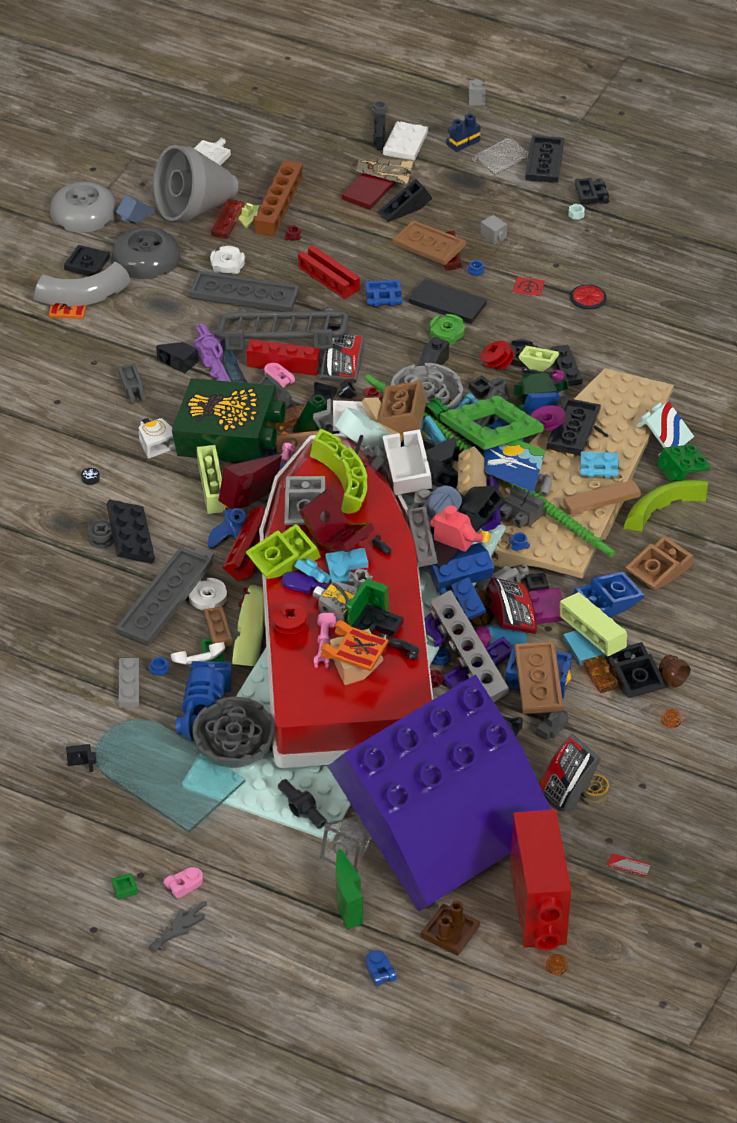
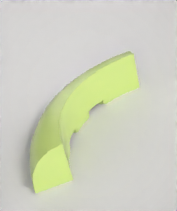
M250 585L248 588L250 594H245L238 621L240 636H237L235 640L232 664L255 666L260 656L265 627L263 587Z

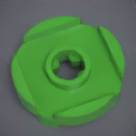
M445 314V317L441 318L440 315L436 316L430 322L431 338L435 336L448 341L449 344H455L456 340L462 338L465 333L463 320L453 314Z

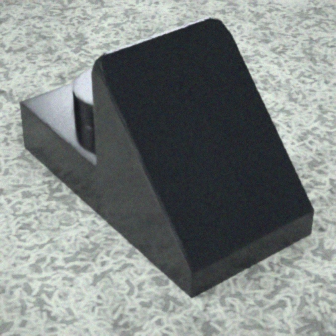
M314 382L312 398L315 395H321L325 400H333L337 388Z

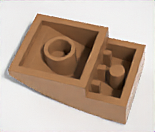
M664 536L655 545L650 544L625 569L655 590L669 584L694 565V559L692 554Z

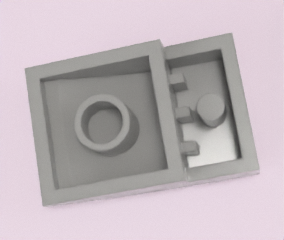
M286 476L285 525H306L299 510L325 491V476ZM323 511L322 514H321V520H322L323 522H324V520H325V512H324V511Z

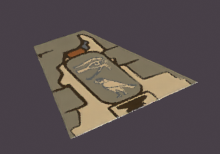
M359 159L356 171L407 185L413 160Z

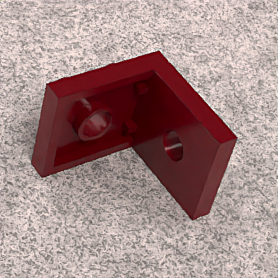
M326 489L299 510L320 551L349 552L355 548V544L359 541L367 539L369 533L374 530L371 523H348L331 489ZM323 511L326 514V520L324 522L321 520V514Z

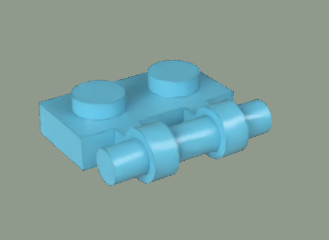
M581 451L580 475L588 476V478H594V476H605V478L618 477V453Z

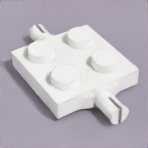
M220 138L217 143L202 140L194 148L220 166L231 156V150L223 147L226 143L224 138Z

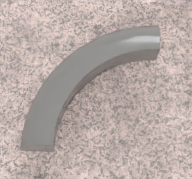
M114 262L98 274L79 279H60L43 274L36 285L34 300L50 305H55V303L67 304V306L94 304L106 300V297L113 293L117 294L130 283V277L126 269L117 262Z

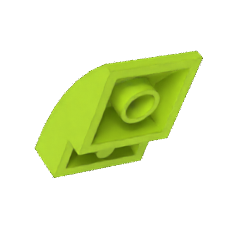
M297 524L282 534L279 530L246 551L248 557L266 579L280 577L287 572L298 570L295 567L298 559L307 560L309 558L315 561L321 557L317 547Z

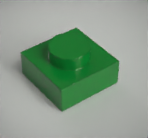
M132 873L111 879L118 900L138 894V888Z

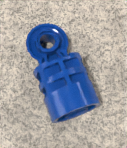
M200 667L193 669L188 675L182 704L184 715L177 717L176 731L178 735H184L192 742H194L193 724L197 715L203 708H208L216 704V700L223 698L225 678L217 670Z

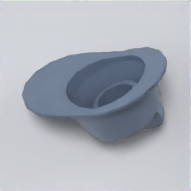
M442 486L434 490L423 505V507L426 506L429 523L437 513H441L447 506H455L458 510L462 504V498L460 493L450 486Z

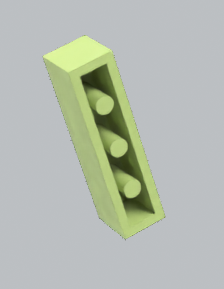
M215 445L197 447V462L207 513L223 512L224 504L218 501L222 476Z
M578 592L560 601V617L605 655L610 656L627 647L626 630L603 613L600 608L592 604L588 598H585Z

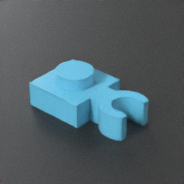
M309 558L307 560L298 559L295 565L296 568L309 576H313L321 583L325 582L328 584L332 577L323 572L317 566V562Z

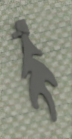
M204 901L198 904L186 917H183L184 910H181L174 919L173 930L169 931L166 926L161 938L157 937L149 946V950L152 953H155L159 948L164 951L165 947L162 944L177 936L188 934L189 929L185 928H189L205 918V914L194 917V915L200 909L207 906V902Z

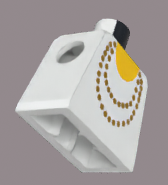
M145 418L141 421V425L138 427L139 440L148 459L175 449L172 427L161 418L154 421Z

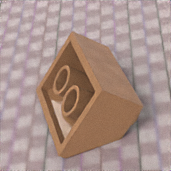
M421 381L386 386L378 419L379 423L402 435L403 432L421 430L427 400Z

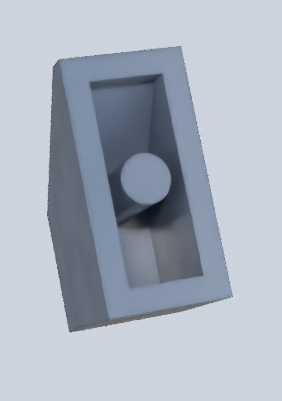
M125 194L116 213L121 215L120 219L128 223L130 221L138 223L152 214L155 209Z

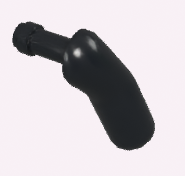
M376 535V538L372 540V544L380 548L384 554L389 555L391 548L385 542L380 541V535Z

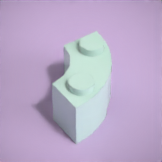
M346 408L335 424L340 430V435L347 439L351 438L357 443L359 436L363 435L361 445L364 448L367 445L370 448L377 445L383 448L382 436L391 435L380 423L369 419L360 411Z

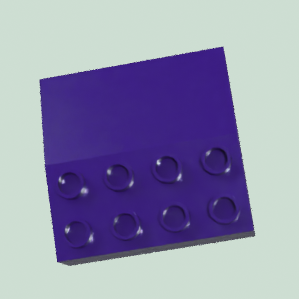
M476 674L343 753L328 766L418 912L511 853L514 812L551 810L521 744Z

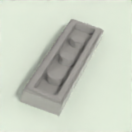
M426 506L407 510L415 542L418 567L437 564Z

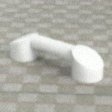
M221 642L209 645L210 652L187 657L186 651L171 654V660L178 664L190 665L192 661L215 659L225 650V644Z

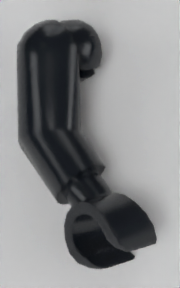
M378 635L388 639V644L393 648L408 651L407 658L418 659L419 648L395 637L392 639L389 635Z

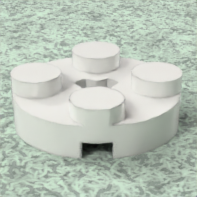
M223 246L220 247L219 251L215 252L214 250L211 253L210 263L213 271L216 273L238 274L245 264V256L236 247Z
M207 578V581L200 580L189 594V604L199 610L221 607L227 600V590L224 583L215 578Z

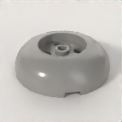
M75 182L64 186L54 195L50 204V216L56 225L64 226L65 230L72 232H91L102 229L104 224L109 221L112 222L117 215V203L113 194L104 186L93 182Z
M425 363V366L415 367L414 364L407 366L397 372L391 381V385L421 381L427 397L426 403H430V400L437 397L442 400L441 404L446 405L448 410L455 409L458 406L463 394L460 377L453 370L434 363Z

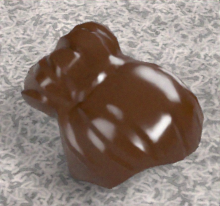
M669 654L661 660L659 672L664 682L669 687L674 688L681 686L686 681L691 668L684 660Z

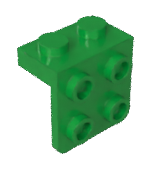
M693 445L664 447L656 464L670 482L685 480L687 473L709 471L711 468L710 464Z
M366 579L362 585H359L353 599H349L346 605L348 625L353 626L367 604L389 612L388 586L370 579Z

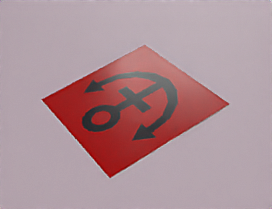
M517 276L512 293L540 297L545 280Z

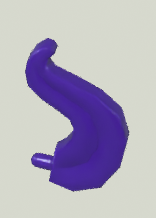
M430 613L424 619L426 634L435 640L434 647H438L444 640L442 633L436 628L441 623L438 618L434 619ZM448 614L444 616V618L450 619L448 618Z

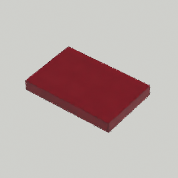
M362 173L342 194V200L371 210L396 182Z

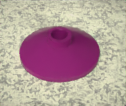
M554 405L541 407L530 415L544 425L543 431L557 428L566 418L565 411L561 407Z

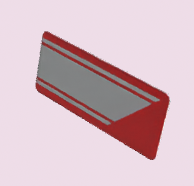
M612 853L607 865L647 876L651 864Z

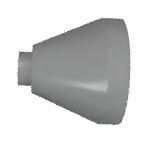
M169 146L162 152L157 161L153 177L154 199L160 214L169 221H189L226 203L237 194V178L231 175L227 169L190 146Z

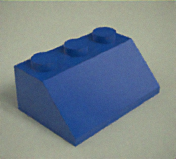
M480 543L471 545L466 552L460 551L447 565H442L440 569L435 565H432V567L427 565L437 593L442 588H446V590L452 589V584L467 577L470 578L472 583L489 579L494 571V565L489 552Z

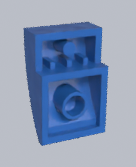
M623 571L592 578L590 585L574 588L573 595L579 592L585 598H588L592 604L600 608L609 618L629 609L644 598L641 590Z

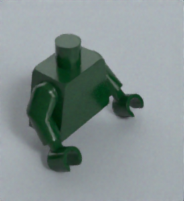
M527 373V375H523L521 382L514 385L513 395L516 397L522 395V404L524 405L528 394L560 393L564 390H569L568 380L556 382L550 378L548 373Z

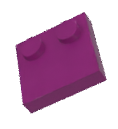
M560 588L529 591L534 605L537 624L565 621L560 617V601L563 600Z

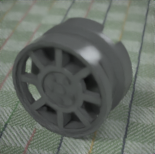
M97 519L93 521V524L88 525V539L93 547L107 548L114 543L109 520Z

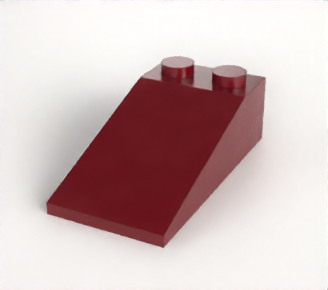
M277 454L225 466L218 501L230 509L244 508L269 494L274 478L280 470L282 455Z

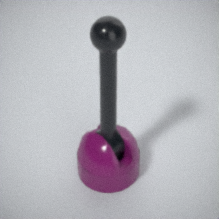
M526 366L522 368V372L525 374L546 373L529 369ZM552 370L548 373L550 378L556 382L564 378L562 370Z

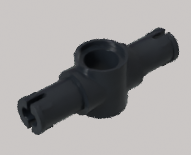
M287 779L280 781L278 789L288 798V805L292 813L296 817L303 816L308 818L318 829L323 828L327 823V819L316 809V801L312 794L308 791L302 792L299 789L297 790Z

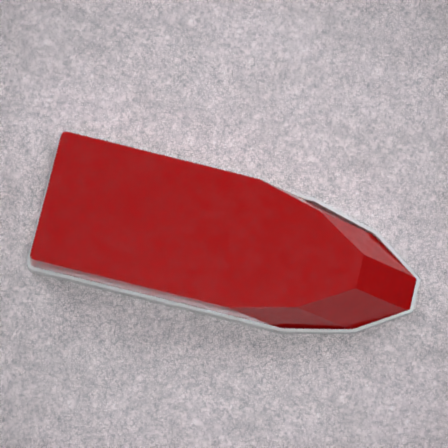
M333 434L340 438L341 443L347 448L351 447L355 451L357 442L351 438L347 439L340 434ZM316 435L309 436L275 476L259 530L260 542L278 530L282 534L294 526L285 525L286 476H325L326 489H331L340 508L342 507L345 493L341 481L329 467L310 457L313 439ZM362 445L360 446L358 456L362 463L367 465L365 468L367 473V493L357 512L344 513L348 523H371L374 527V530L369 533V537L355 544L354 549L365 548L368 568L362 569H367L369 576H373L372 581L388 586L389 612L404 618V623L395 636L378 630L373 635L385 634L389 635L392 639L395 637L419 648L418 659L407 658L408 651L393 648L390 644H387L381 654L383 661L364 680L344 685L332 658H329L330 664L328 668L325 667V662L323 661L318 663L317 668L314 667V657L319 652V643L317 641L321 631V626L317 623L318 615L321 614L319 611V599L313 597L314 590L310 594L290 590L283 586V576L266 579L262 574L270 709L275 723L273 756L275 764L280 768L330 765L343 753L433 700L419 567L416 558L415 542L407 513L408 508L401 494L394 495L388 468L386 466L382 469L378 468V470L373 468ZM298 525L319 551L321 557L315 560L318 563L317 566L323 572L329 574L325 554L333 553V551H320L307 526ZM376 535H380V541L385 542L391 548L389 555L384 554L380 548L372 544V540L376 538ZM299 569L296 570V571H294V572L306 574V573L302 572V571L299 570ZM331 579L328 584L325 582H323L322 584L330 585ZM287 603L302 606L308 614L309 627L307 631L297 636L277 632L272 624L273 611L280 605ZM335 626L334 628H329L328 636L330 640L345 635H337L335 633L337 627Z

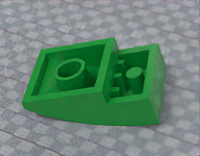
M339 849L336 856V900L340 916L348 930L363 924V896L361 894L360 876L343 850Z

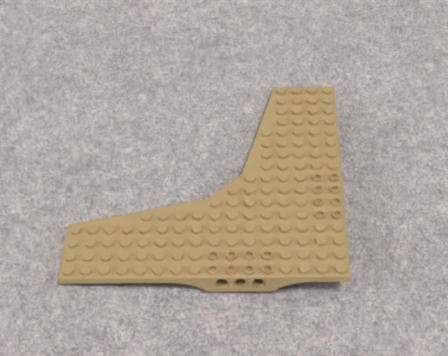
M605 368L574 399L601 405L595 425L609 436L606 438L602 433L593 428L584 452L618 453V477L605 478V476H594V478H588V476L580 475L581 456L546 449L552 430L543 431L529 443L546 451L539 474H549L552 485L548 496H543V499H547L555 507H558L559 510H562L563 513L565 512L571 518H574L575 521H578V524L586 527V530L588 529L590 532H593L595 537L606 540L624 501L571 515L564 505L563 499L632 480L640 458L653 434L647 424L639 428L636 425L642 421L641 416L647 412H653L651 408L656 404L668 402L674 385ZM454 461L453 468H454L457 472H458V461ZM496 477L498 491L506 499L510 495L512 487H509L508 484H505L504 481ZM538 479L534 489L536 493H539L542 485L538 483ZM415 492L404 493L405 495L415 497ZM543 511V516L530 527L523 525L519 528L513 524V518L508 517L506 520L500 518L501 525H504L506 530L499 540L491 560L493 565L499 568L508 565L510 567L527 565L583 578L597 549L592 547L590 542L587 543L585 540H582L573 531H570L562 523H559L558 520H555L554 517H551L550 514L548 515ZM515 533H524L527 536V542L530 543V547L514 551L508 539Z

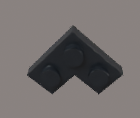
M367 604L352 627L359 630L369 629L371 634L378 630L395 636L404 623V618Z

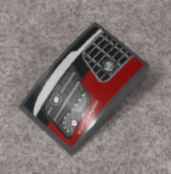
M345 333L341 337L333 338V348L325 349L321 379L345 381L347 379L350 382H357L364 349V335Z
M570 734L556 751L538 782L544 795L563 812L575 809L581 793L588 790L601 757L574 734Z

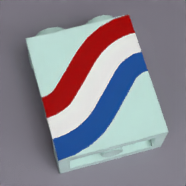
M669 401L661 404V402L651 408L653 412H647L641 416L642 421L636 425L639 428L647 424L663 447L682 446L694 437Z

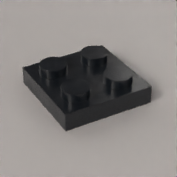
M78 245L64 264V270L86 276L98 274L109 260L110 252Z

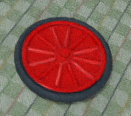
M585 284L574 288L571 291L570 299L579 308L596 309L604 305L607 295L600 287Z

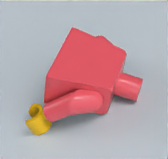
M452 505L444 508L441 513H437L430 521V525L434 528V540L464 552L467 551L473 542L482 541L488 544L491 533L481 530L480 533L476 532L471 525L469 517L457 512V508Z

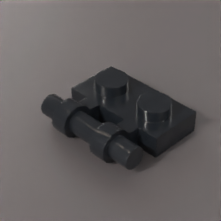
M592 178L575 179V187L581 205L598 203V199L603 201L604 204L609 202V193L606 191V184L601 178L594 182Z

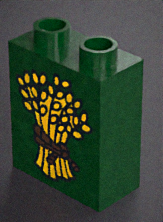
M191 378L172 428L177 456L197 458V447L215 445L218 460L247 462L264 458L267 449H275L277 442L275 425L276 423H283L286 415V404L284 401H278L275 385Z

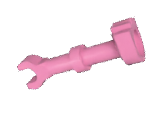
M321 613L318 615L317 620L318 625L321 626V631L317 641L319 643V652L314 657V667L317 668L318 663L323 661L325 662V667L328 668L330 664L329 659L321 656V647L324 643H330V637L328 636L329 628H334L336 616H334V613Z

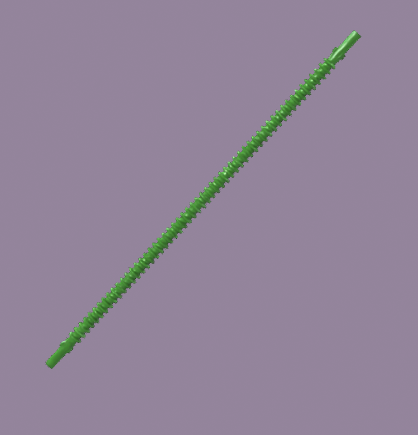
M370 374L366 375L365 381L374 386L376 391L383 393L384 396L386 384L379 382ZM424 413L423 419L425 418V416H430V415H428L427 413ZM432 418L446 440L453 437L457 439L456 449L462 452L472 448L470 444L466 441L464 442L463 439ZM500 479L505 484H508L509 487L513 488L515 486L527 492L528 495L531 494L543 500L544 512L548 515L550 514L551 517H554L555 520H558L567 529L573 531L582 540H585L587 543L590 542L595 549H600L609 557L614 556L615 551L603 543L600 537H595L593 532H590L588 529L586 530V527H582V524H578V521H575L574 518H571L565 512L563 513L562 510H559L558 507H555L547 499H543V496H540L539 493L531 492Z

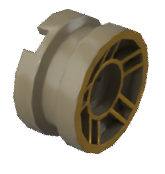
M594 774L588 790L580 795L582 802H587L589 806L593 807L603 805L609 795L608 780L602 775Z

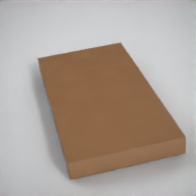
M414 220L392 240L393 245L446 265L466 246L465 240Z
M554 641L514 644L523 714L563 711Z

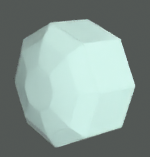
M573 204L569 207V217L578 220L583 218L585 208L580 204Z

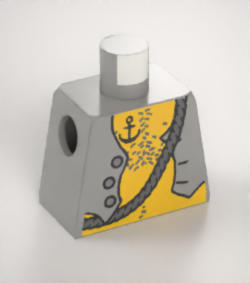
M334 581L327 589L317 586L313 592V597L319 599L320 613H334L336 622L342 620L347 623L348 611L346 610V605L349 599H353L358 587Z

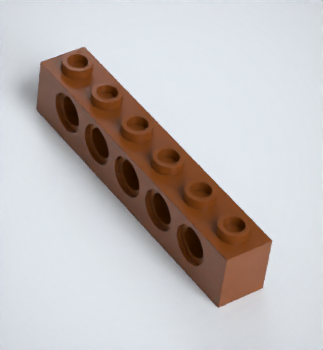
M283 160L281 166H278L277 175L273 177L272 185L268 187L267 195L263 197L262 205L258 207L257 216L253 218L252 224L255 226V233L275 236L303 178V163Z

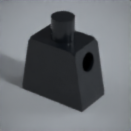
M495 486L473 487L465 497H461L462 504L459 510L465 514L468 512L485 518L487 523L504 498Z

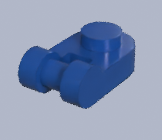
M378 950L368 953L366 956V968L375 986L382 985L384 981L389 980V982L397 980L396 972L385 953Z

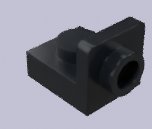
M90 744L66 747L68 766L88 764L89 772H93V764H97L96 752H91Z

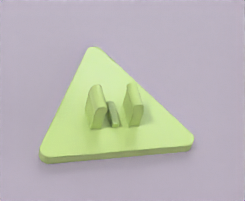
M246 203V205L228 206V210L247 228L253 223V218L257 216L258 207L261 205Z

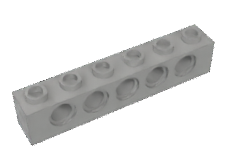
M450 590L431 600L432 608L429 609L434 619L438 618L440 621L439 628L444 636L448 635L450 639L448 643L452 651L458 652L460 656L458 661L462 668L466 667L468 669V678L476 674L481 683L485 678L492 679L489 684L482 683L493 702L509 695L507 684L452 591ZM447 613L454 614L450 619L444 618ZM457 629L463 630V633L460 635H455L454 631ZM467 645L473 647L470 651L463 650ZM475 662L483 663L478 668L472 666Z

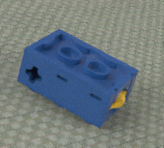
M513 644L506 669L505 683L509 689L520 691ZM556 651L561 694L564 699L567 684L571 680L572 654Z

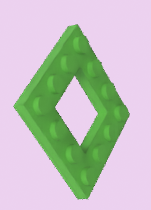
M493 396L486 400H479L476 403L463 405L460 408L440 413V421L484 450L534 435L544 430L542 423L501 396ZM496 414L510 423V425L487 431L473 420Z

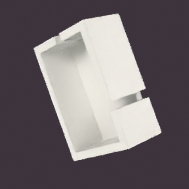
M420 429L403 432L404 447H401L399 433L382 436L383 449L386 454L394 495L431 489V473Z

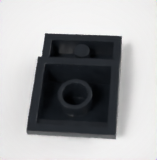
M643 642L629 645L610 656L605 655L604 662L618 687L628 698L666 688L652 655L647 653Z

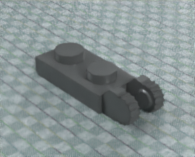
M135 363L118 366V374L124 390L128 394L130 403H135L133 393L139 392L141 401H146L143 383Z

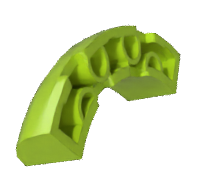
M320 429L313 439L310 457L322 462L337 475L345 493L341 510L346 514L355 513L360 509L367 493L366 469L359 456L351 447L347 448L341 443L340 438Z
M681 480L667 483L651 490L642 496L630 509L623 529L642 532L651 513L656 509L660 510L670 505L672 501L706 502L709 481Z

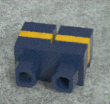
M471 113L465 115L464 121L460 119L453 120L452 126L447 128L450 137L446 139V145L455 152L480 141V125L476 122V117Z

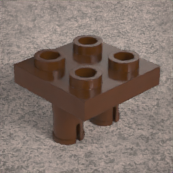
M453 901L450 906L443 903L421 931V938L458 956L479 929L480 921L464 914L463 903L460 901Z

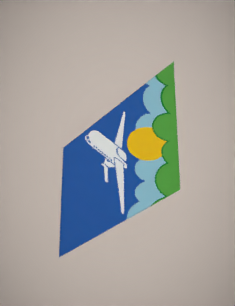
M483 426V428L486 429L487 431L493 430V429H491V428H488V427H486V426ZM520 440L484 450L485 473L534 492L546 451Z

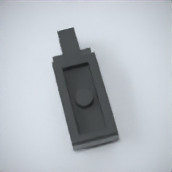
M268 373L256 383L275 385L278 401H284L286 408L290 412L296 408L289 401L292 397L288 391Z

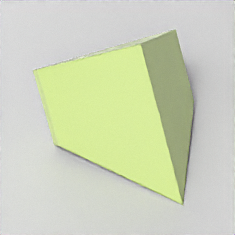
M526 346L519 355V359L529 369L543 372L553 364L559 352Z

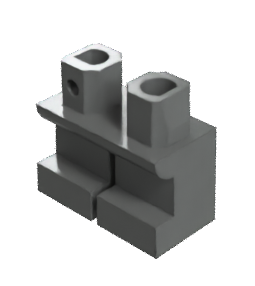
M514 486L510 490V495L506 499L504 498L502 506L499 508L500 518L506 520L508 517H511L515 526L519 528L523 525L530 527L543 516L544 501L531 494L528 495L527 492Z

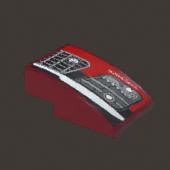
M491 577L486 587V592L492 600L489 608L501 627L536 634L537 623L534 605L525 584Z

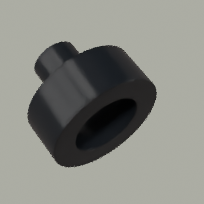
M346 379L340 384L342 390L338 394L341 398L344 396L352 398L357 394L356 389L349 380Z

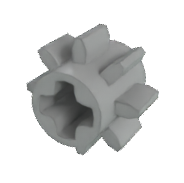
M357 568L355 573L350 572L348 585L358 587L366 579L372 580L373 576H369L367 569Z

